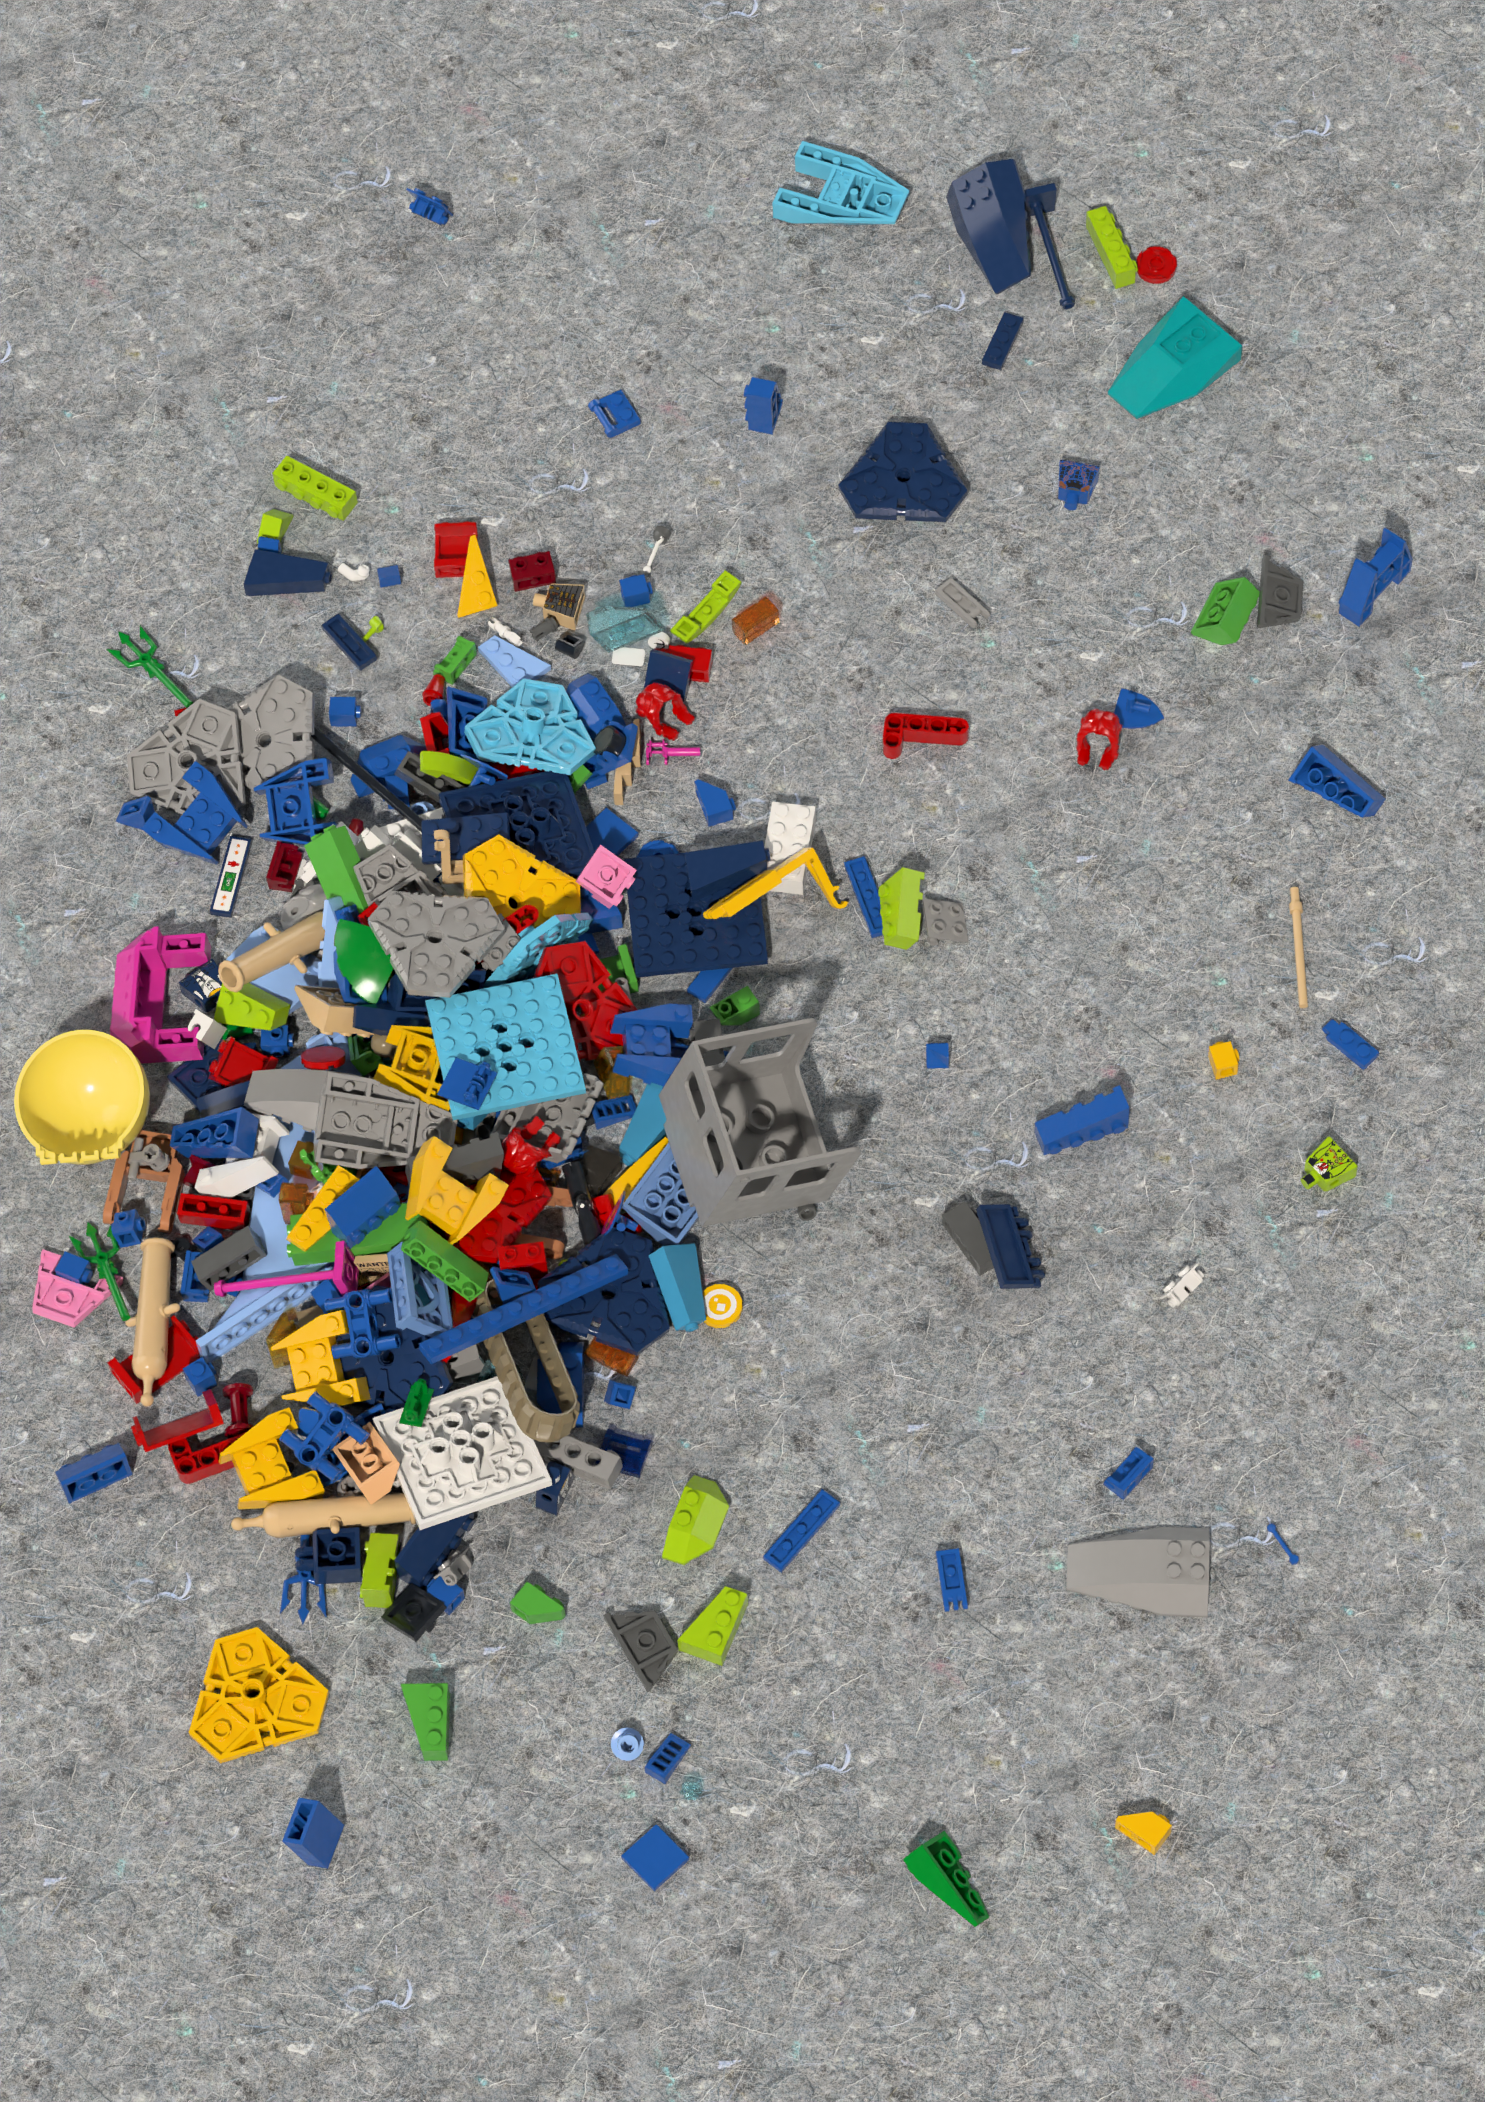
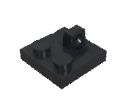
M411 1583L381 1618L386 1624L417 1642L426 1631L430 1633L435 1627L434 1622L447 1607L442 1601Z

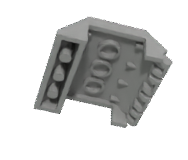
M584 1073L585 1094L502 1110L491 1134L498 1132L500 1142L502 1143L514 1127L527 1125L536 1116H539L545 1125L538 1130L536 1135H532L531 1139H524V1141L534 1147L542 1148L548 1136L555 1132L561 1137L560 1143L557 1145V1148L550 1147L548 1151L552 1156L543 1160L554 1163L566 1160L568 1155L572 1154L578 1141L576 1138L580 1136L584 1128L585 1118L589 1117L596 1102L594 1099L598 1097L603 1083L596 1076Z

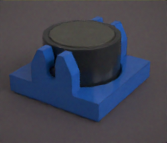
M612 720L609 721V725H602V730L593 741L596 747L593 752L596 754V772L599 775H604L632 761L638 726L631 723L624 727Z

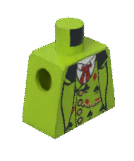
M1329 1136L1305 1161L1304 1170L1307 1174L1300 1180L1302 1185L1308 1190L1317 1184L1323 1191L1327 1192L1356 1177L1358 1166Z

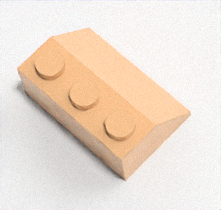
M371 1422L362 1427L370 1433L364 1444L360 1445L359 1442L349 1436L332 1450L372 1505L391 1491L400 1463Z

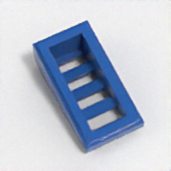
M632 1095L595 1102L591 1112L596 1130L631 1119L636 1111V1106ZM628 1103L630 1111L626 1112L624 1104ZM619 1106L622 1113H617L615 1107ZM611 1109L613 1114L609 1115L607 1110ZM603 1112L604 1116L600 1117L599 1113Z
M670 1733L644 1767L645 1773L666 1784L691 1747V1744ZM671 1742L681 1746L682 1749L679 1751L670 1745ZM668 1749L671 1752L675 1753L676 1756L673 1757L665 1751ZM663 1756L664 1758L671 1761V1763L668 1764L664 1762L663 1760H661V1757ZM657 1763L666 1769L664 1771L656 1767Z

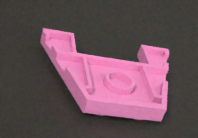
M43 1249L41 1251V1262L33 1300V1313L71 1327H76L111 1295L106 1279H99L93 1289L54 1275L55 1268L62 1257ZM114 1275L117 1285L120 1287L123 1284V1277Z

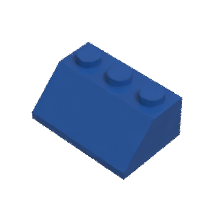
M375 1166L325 1208V1212L332 1233L339 1240L345 1241L349 1249H351L356 1244L361 1243L372 1230L377 1229L386 1218L395 1214L401 1204L394 1188L379 1168Z
M119 1443L107 1445L100 1452L93 1455H85L80 1461L66 1464L55 1472L69 1504L133 1475L127 1457Z

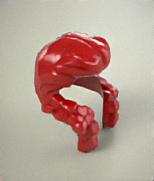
M652 683L637 696L635 712L640 717L647 718L658 736L662 735L669 740L675 741L678 738L679 732L664 723H660L659 712L663 703L672 700L674 715H677L679 721L686 725H691L695 721V717L687 710L679 693H676L665 684Z
M1093 709L1080 720L1081 727L1076 738L1077 763L1081 766L1088 764L1090 760V745L1087 742L1086 735L1094 732L1098 735L1107 736L1111 743L1105 749L1099 767L1103 770H1109L1114 760L1119 756V734L1123 726L1116 714L1110 711Z
M536 1116L527 1125L514 1127L512 1132L501 1143L504 1152V1166L511 1172L518 1175L521 1174L524 1177H528L536 1170L537 1163L540 1160L552 1156L548 1151L549 1148H557L561 1140L559 1134L552 1132L542 1148L534 1147L524 1141V1139H531L532 1135H536L538 1130L545 1125L539 1116Z

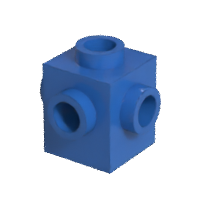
M282 1025L271 1031L261 1029L260 1046L263 1055L274 1057L290 1055V1047H294V1034L290 1033L288 1025Z
M136 1209L115 1213L114 1222L111 1224V1231L120 1248L141 1244L143 1231L146 1229L144 1218L140 1217Z

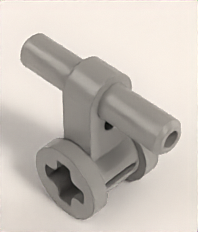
M137 1137L134 1141L133 1152L129 1155L128 1163L130 1168L128 1179L131 1181L137 1179L139 1166L150 1165L156 1172L165 1170L170 1163L169 1156L165 1152H161V1149L156 1144H149L142 1150L144 1140Z

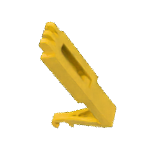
M813 847L803 848L772 870L763 871L703 913V917L705 919H717L719 917L733 916L782 883L781 879L803 864H805L833 908L842 909L847 906L848 902L841 901L840 904L837 903L833 893L839 889V886H832Z

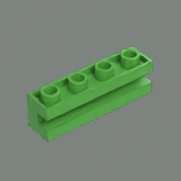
M419 1220L405 1232L404 1239L406 1241L402 1244L401 1250L466 1300L471 1302L485 1291L489 1272Z

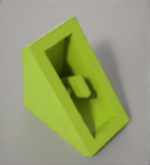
M277 509L263 513L258 538L262 536L277 539L281 542L293 519V515Z

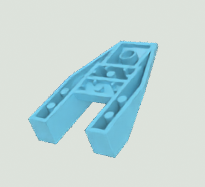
M802 141L795 155V171L827 181L818 199L780 187L772 203L773 218L792 224H895L909 195V190L859 157Z

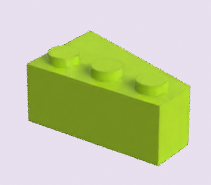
M902 867L879 886L878 895L880 897L884 945L907 950L919 940L921 913H918V901L923 898V893L919 892L920 880H924V872Z
M725 1586L677 1640L678 1650L723 1666L748 1606L747 1593Z

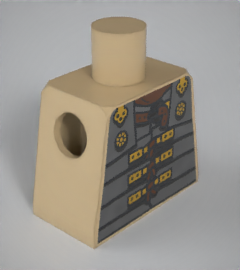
M551 584L549 585L547 595L535 593L533 606L543 607L544 619L546 617H553L558 625L576 630L585 600L584 585Z

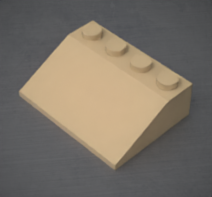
M295 985L294 990L312 1025L319 1028L321 1033L333 1035V1032H337L344 1036L357 1034L366 1038L374 1035V1033L353 1028L354 1006L357 1004L344 1003L339 988Z

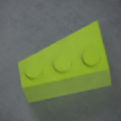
M222 983L213 1020L222 1024L271 1031L286 1024L290 1004L251 983L244 985L243 989L239 992L229 991Z
M370 1533V1539L365 1543V1555L367 1556L366 1562L363 1563V1580L360 1587V1598L364 1600L365 1607L389 1608L394 1603L397 1569L394 1560L400 1553L401 1544L398 1534Z

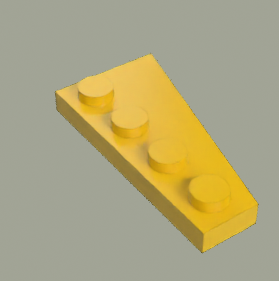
M338 1165L291 1230L286 1240L304 1252L310 1249L331 1230L325 1208L360 1179Z

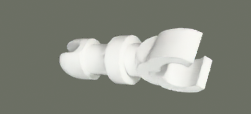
M491 618L495 623L488 621V625L494 631L499 632V636L506 638L512 645L519 647L523 643L520 640L521 638L511 631V628L503 626L498 619Z

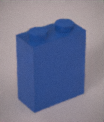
M298 1798L282 1842L307 1865L328 1869L344 1824L320 1801Z

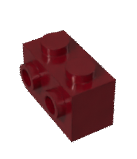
M550 551L537 552L528 556H517L508 560L515 592L556 583Z

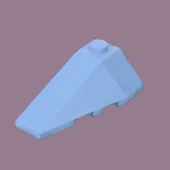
M335 896L324 901L322 927L325 930L324 941H320V949H323L322 962H318L317 968L319 987L339 988L334 974L333 952L336 950L334 935L338 924L335 911L345 908L341 896Z

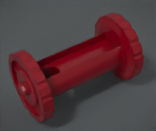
M234 1383L223 1388V1396L230 1399L231 1426L225 1429V1436L229 1439L248 1432L254 1427L248 1424L247 1398L253 1395V1387L249 1384Z

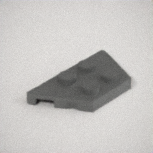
M1265 555L1262 558L1257 628L1298 622L1301 618L1304 582L1290 574L1283 566L1279 568L1272 563L1269 555Z
M644 1611L642 1613L625 1612V1615L604 1614V1620L645 1690L649 1692L677 1655L678 1649L655 1611Z

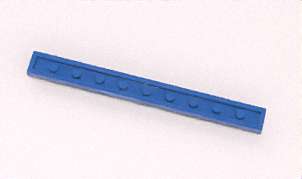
M614 1254L419 1343V1350L430 1364L436 1363L628 1275V1268L617 1254Z

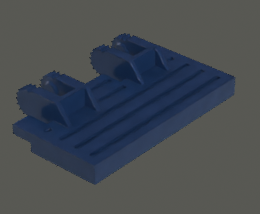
M1010 1204L979 1205L976 1211L1000 1289L1040 1288V1280L1045 1278L1044 1271L1030 1270V1268H1037L1041 1265L1040 1258H1027L1032 1255L1027 1241L1033 1237L1032 1232L1018 1230V1228H1025L1029 1225L1028 1219L1014 1218L1019 1216L1017 1207H1011Z

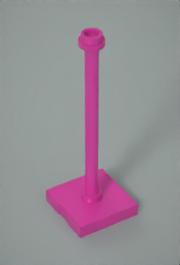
M338 1241L335 1246L334 1270L225 1283L224 1280H219L214 1283V1292L216 1296L225 1297L227 1292L333 1279L334 1284L343 1296L347 1292L357 1291L359 1269L354 1264L355 1257L346 1242Z

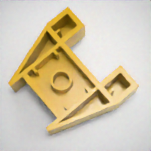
M391 1025L385 1042L396 1045V1052L391 1067L379 1064L374 1080L449 1112L448 1099L437 1095L442 1084L435 1082L440 1064L431 1027Z
M433 1136L422 1144L413 1161L405 1219L408 1221L418 1214L450 1234L448 1242L453 1245L500 1203L509 1185L489 1173L478 1181L472 1191L442 1171L453 1148Z
M345 1310L320 1315L271 1347L272 1351L287 1348L296 1388L295 1393L283 1395L282 1399L307 1402L315 1391L328 1402L337 1403L339 1406L371 1399L366 1377L345 1381L340 1358L334 1359L332 1355V1345L337 1344L335 1337L349 1334Z
M290 1407L266 1416L220 1453L219 1464L232 1460L247 1495L239 1498L238 1509L265 1508L269 1504L279 1501L323 1498L325 1490L317 1471H310L292 1478L278 1443L281 1442L279 1438L286 1429L291 1430L292 1433L297 1435L298 1426Z

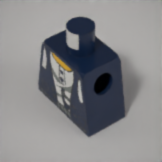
M213 959L179 982L181 993L204 1012H209L217 1007L222 986L218 973L219 968Z
M549 1461L546 1469L551 1477L552 1486L536 1491V1508L557 1516L575 1476L570 1468Z

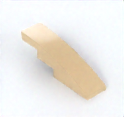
M635 719L633 724L638 726L632 761L617 768L615 772V805H623V786H632V767H641L640 719Z

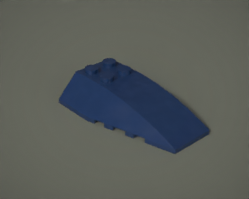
M1015 159L985 162L952 181L946 198L956 231L995 294H999L1030 277V250L1027 248L1029 234L1026 231V220L1028 218L1027 211H1025L1026 193Z

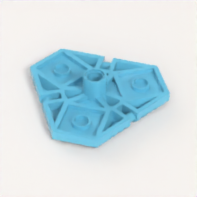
M522 679L497 700L496 707L491 704L469 722L464 730L478 760L494 763L500 762V764L507 763V765L513 764L518 767L521 765L529 766L530 769L537 768V770L543 769L548 772L552 771L571 775L595 755L593 752L596 749L581 719L577 720L578 713L563 685Z
M588 913L554 915L536 929L533 925L525 928L518 934L521 940L502 961L504 964L498 966L486 980L483 989L528 979L536 973L545 947L578 942V936L584 934L589 929V924L593 920Z

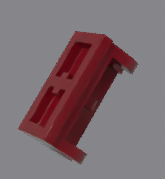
M277 841L266 876L269 889L293 892L303 859V853L298 851V846Z

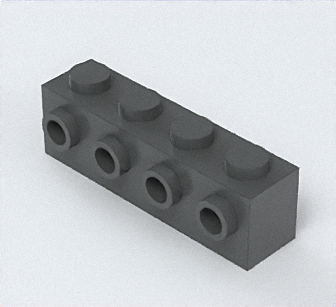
M409 751L394 774L438 803H440L439 793L466 788L459 781L445 775L436 778L421 772L420 756Z

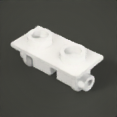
M1198 1264L1183 1267L1178 1272L1180 1277L1175 1282L1173 1280L1170 1281L1162 1289L1164 1293L1159 1298L1167 1297L1169 1299L1167 1301L1168 1304L1173 1308L1179 1306L1189 1296L1184 1287L1186 1286L1192 1292L1203 1282L1204 1274L1200 1270L1195 1271Z

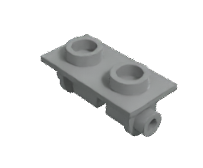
M466 1548L461 1553L459 1550L453 1552L447 1558L448 1560L438 1567L440 1571L433 1578L436 1579L441 1576L445 1584L455 1585L472 1567L471 1560L465 1555L469 1548Z

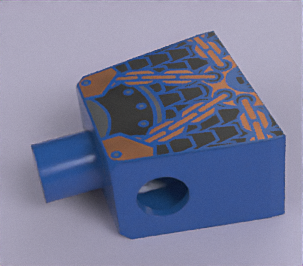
M1060 460L1058 499L1065 501L1064 507L1067 510H1076L1078 503L1088 504L1099 480L1100 466Z

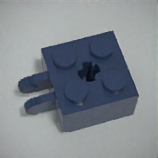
M359 1527L340 1528L337 1534H333L330 1529L316 1530L313 1532V1546L295 1549L297 1558H313L297 1561L295 1568L299 1571H314L315 1585L362 1582Z

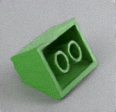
M1246 577L1215 583L1191 633L1194 636L1218 645L1236 643L1240 638L1244 625L1249 620L1248 617L1252 609L1257 604L1259 597L1258 589Z

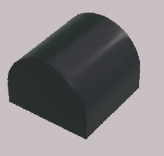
M566 632L556 640L555 650L576 659L582 652L585 641Z

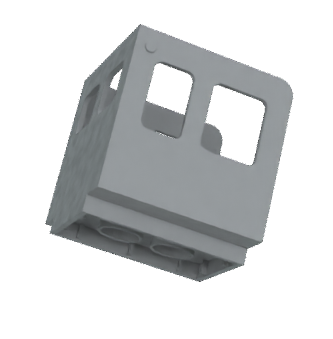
M808 1018L692 1041L660 1092L659 1098L667 1119L663 1126L690 1207L695 1206L702 1227L827 1201L861 1155L859 1147L832 1152L826 1151L800 1074V1062L817 1027L816 1019ZM792 1034L781 1051L742 1059L752 1043ZM733 1046L723 1062L705 1067L702 1057L707 1051Z

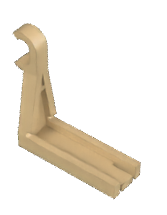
M446 830L434 831V839L444 840L434 843L435 850L441 851L442 884L464 883L463 860L450 861L449 832Z

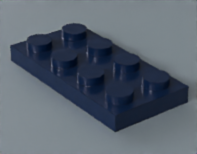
M496 813L422 820V863L424 865L441 863V851L435 850L434 843L444 840L434 839V831L446 830L449 832L450 861L463 860L464 854L498 834L510 841L509 814Z

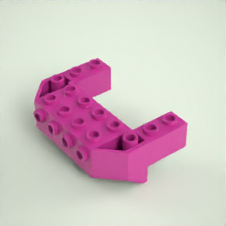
M155 926L140 934L117 954L110 1035L125 1044L141 1064L203 1060L204 1043L196 1038L198 1031H200L199 1027H194L190 1032L188 1028L162 1029L167 968L197 967L211 960V945L206 933L162 936L159 926Z

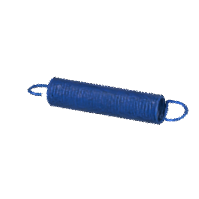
M580 1148L572 1151V1154L568 1155L566 1160L559 1163L546 1161L545 1166L541 1164L540 1167H546L547 1169L555 1168L582 1158L583 1153L589 1150L583 1152Z

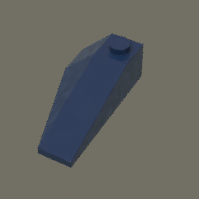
M390 1003L354 1006L353 1028L380 1036H387L391 1025L431 1027L427 1011H395Z

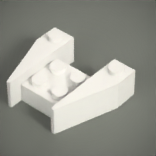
M253 1114L259 1119L253 1158H226V1162L223 1165L200 1169L194 1188L202 1196L229 1199L277 1175L279 1171L272 1165L279 1137L290 1135V1131L274 1116Z

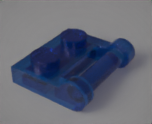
M608 1428L600 1449L605 1451L612 1450L620 1456L623 1465L620 1471L621 1474L640 1478L653 1441L615 1433V1430ZM616 1442L628 1445L631 1447L641 1449V1451H632L629 1449L611 1445V1443Z

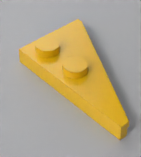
M476 535L470 536L457 612L458 618L497 607Z

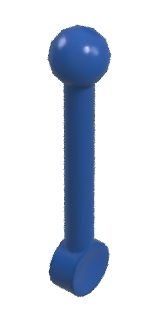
M1272 1523L1269 1524L1267 1530L1273 1533L1290 1557L1289 1562L1292 1565H1296L1299 1561L1298 1556L1292 1554L1276 1531V1526Z

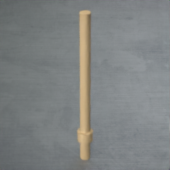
M1291 887L1289 911L1293 921L1298 1000L1300 1008H1307L1308 1000L1301 922L1303 907L1302 902H1300L1299 888Z

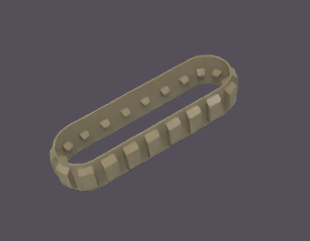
M493 1279L486 1283L485 1291L476 1298L473 1313L476 1317L493 1310L491 1305H503ZM540 1314L525 1322L561 1409V1414H550L541 1411L531 1403L502 1332L483 1342L489 1351V1357L496 1369L495 1372L498 1380L502 1384V1390L509 1402L512 1415L515 1417L521 1431L531 1439L551 1443L569 1435L571 1429L575 1428L579 1416L580 1403L577 1401V1392L571 1383L570 1375L565 1368L561 1353L558 1351L557 1343L550 1331L548 1321L544 1314Z

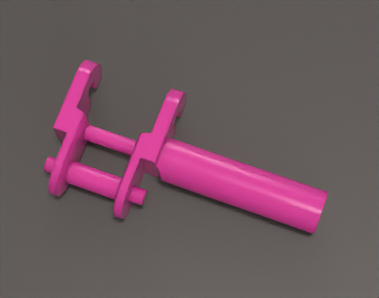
M665 739L657 743H652V740H649L646 747V765H649V758L652 754H662L665 757V765H668V756H700V747L667 748L665 747L667 746ZM652 747H662V751H652Z

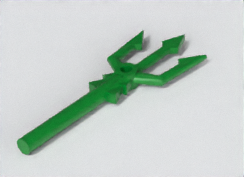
M141 625L140 638L145 639L151 646L149 651L144 654L130 641L129 635L118 632L121 643L127 644L139 659L128 662L121 656V651L106 649L127 668L144 667L150 679L156 676L186 708L193 704L163 672L164 665L152 658L157 645Z
M87 1222L86 1235L91 1237L97 1252L96 1256H85L81 1249L82 1242L71 1236L69 1238L79 1257L88 1260L90 1263H97L99 1279H106L122 1321H127L130 1319V1314L114 1275L118 1274V1270L110 1260L120 1250L116 1239L112 1235L111 1225L107 1232V1237L111 1238L113 1248L108 1252H102L96 1237L97 1229Z

